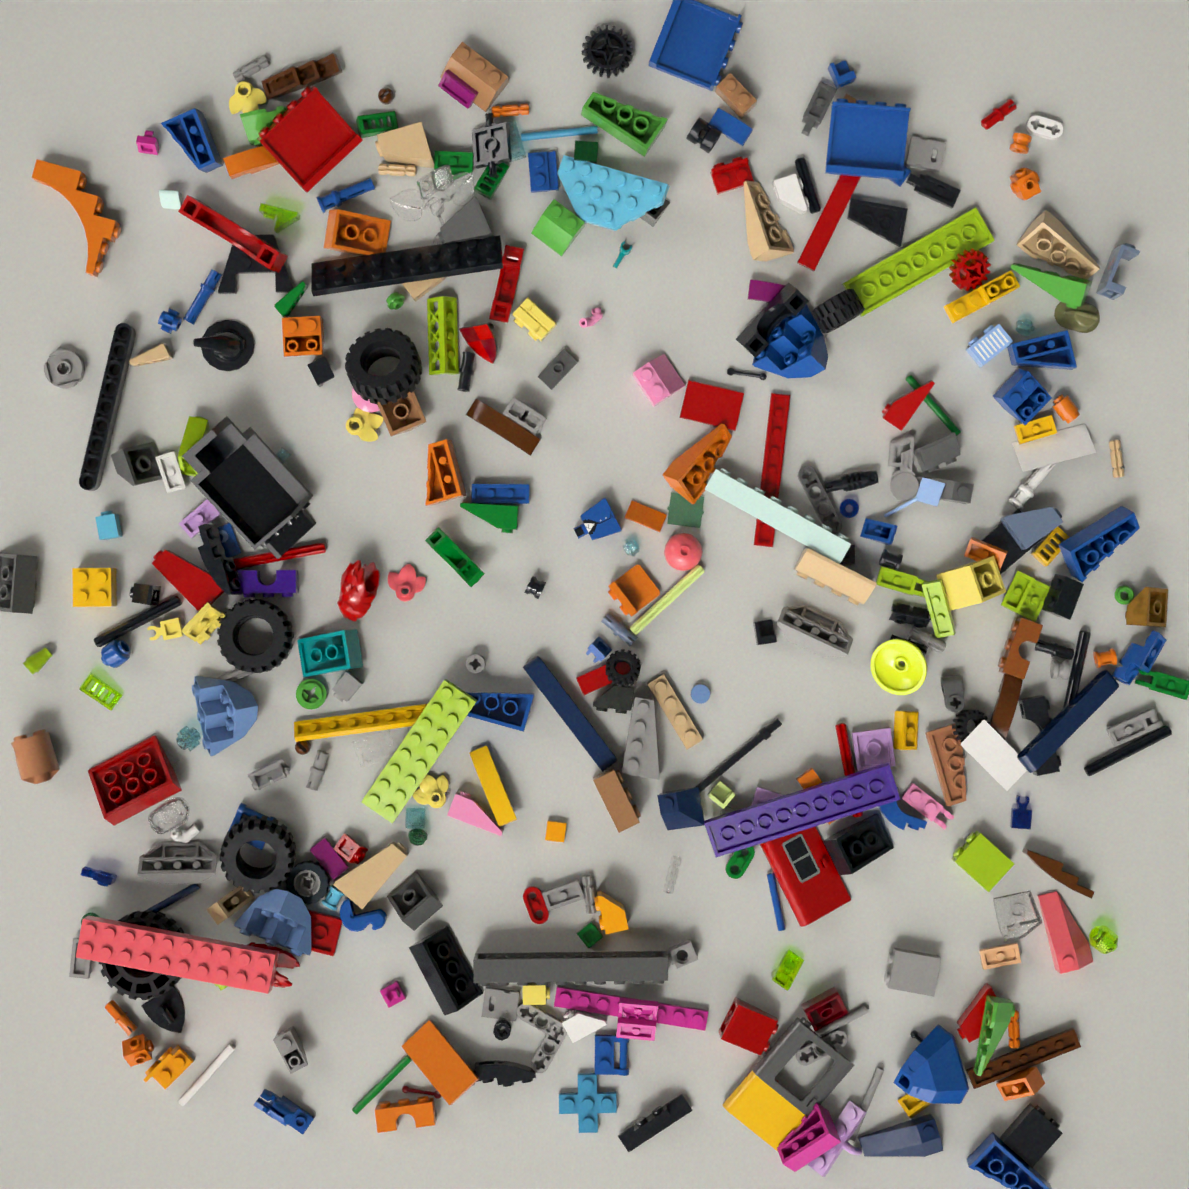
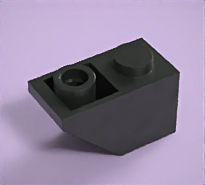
M613 685L593 701V707H596L597 711L607 712L608 708L615 709V713L627 714V710L631 711L633 687Z

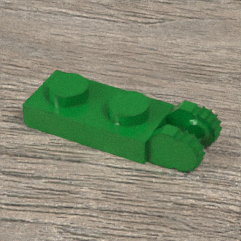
M1139 670L1140 674L1152 676L1150 683L1143 680H1135V684L1147 687L1149 690L1187 700L1189 695L1188 680L1157 671L1147 673Z

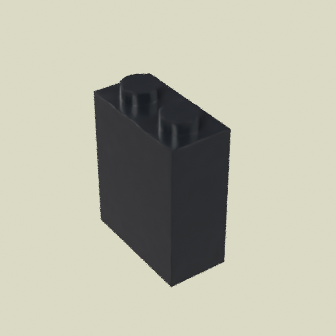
M1029 1104L1000 1136V1139L1033 1168L1063 1133L1059 1130L1060 1125L1053 1118L1048 1120L1044 1116L1046 1112L1038 1105L1034 1107L1032 1104Z

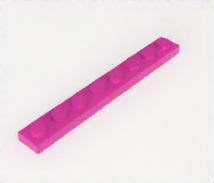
M557 986L554 1007L618 1017L620 998L628 997ZM658 1002L656 1023L705 1031L708 1010Z

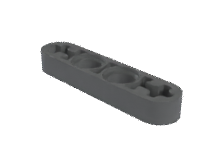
M809 466L801 468L798 472V479L821 524L830 526L829 520L824 521L823 518L829 517L833 513L834 517L831 520L833 523L837 522L838 526H836V531L832 530L831 533L838 534L842 529V522L815 470ZM804 470L811 472L812 475L809 476L811 481L816 480L817 482L811 484L808 488L805 485L809 483L808 479L802 478ZM812 487H818L821 490L819 497L815 498L810 494ZM823 503L827 504L830 508L829 513L826 515L821 514L819 511V507Z

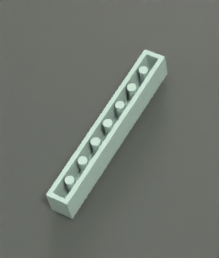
M723 468L720 471L715 469L705 490L838 564L842 562L851 546V543L848 542L850 538L841 533L838 536L831 533L833 529L824 524L821 527L814 524L816 520L812 517L798 515L799 510L790 505L788 508L780 505L782 501L774 496L770 499L764 496L765 492L757 487L754 489L747 486L748 482L739 477L737 480L731 478L732 473Z

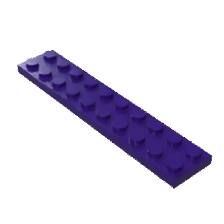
M885 763L704 820V824L715 857L717 858L898 801L900 797L890 765Z

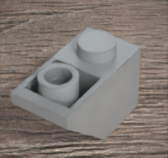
M294 1026L275 1036L273 1041L290 1074L308 1065L303 1044Z

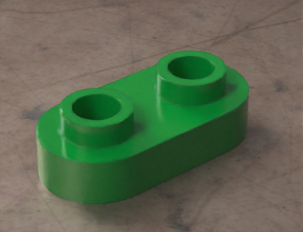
M753 846L746 848L748 849L746 855L741 854L742 850L732 853L725 866L729 877L738 879L743 876L754 858L755 850ZM733 865L738 866V870L735 872L731 870Z

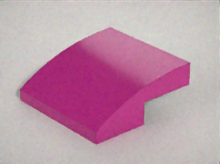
M620 998L616 1038L655 1041L658 1001Z

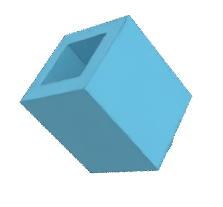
M106 511L101 512V516L95 517L99 540L123 537L119 514Z

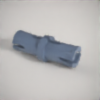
M610 613L601 621L614 632L615 636L618 635L626 642L629 647L634 643L630 639L635 641L638 638L625 627L624 623L621 624Z

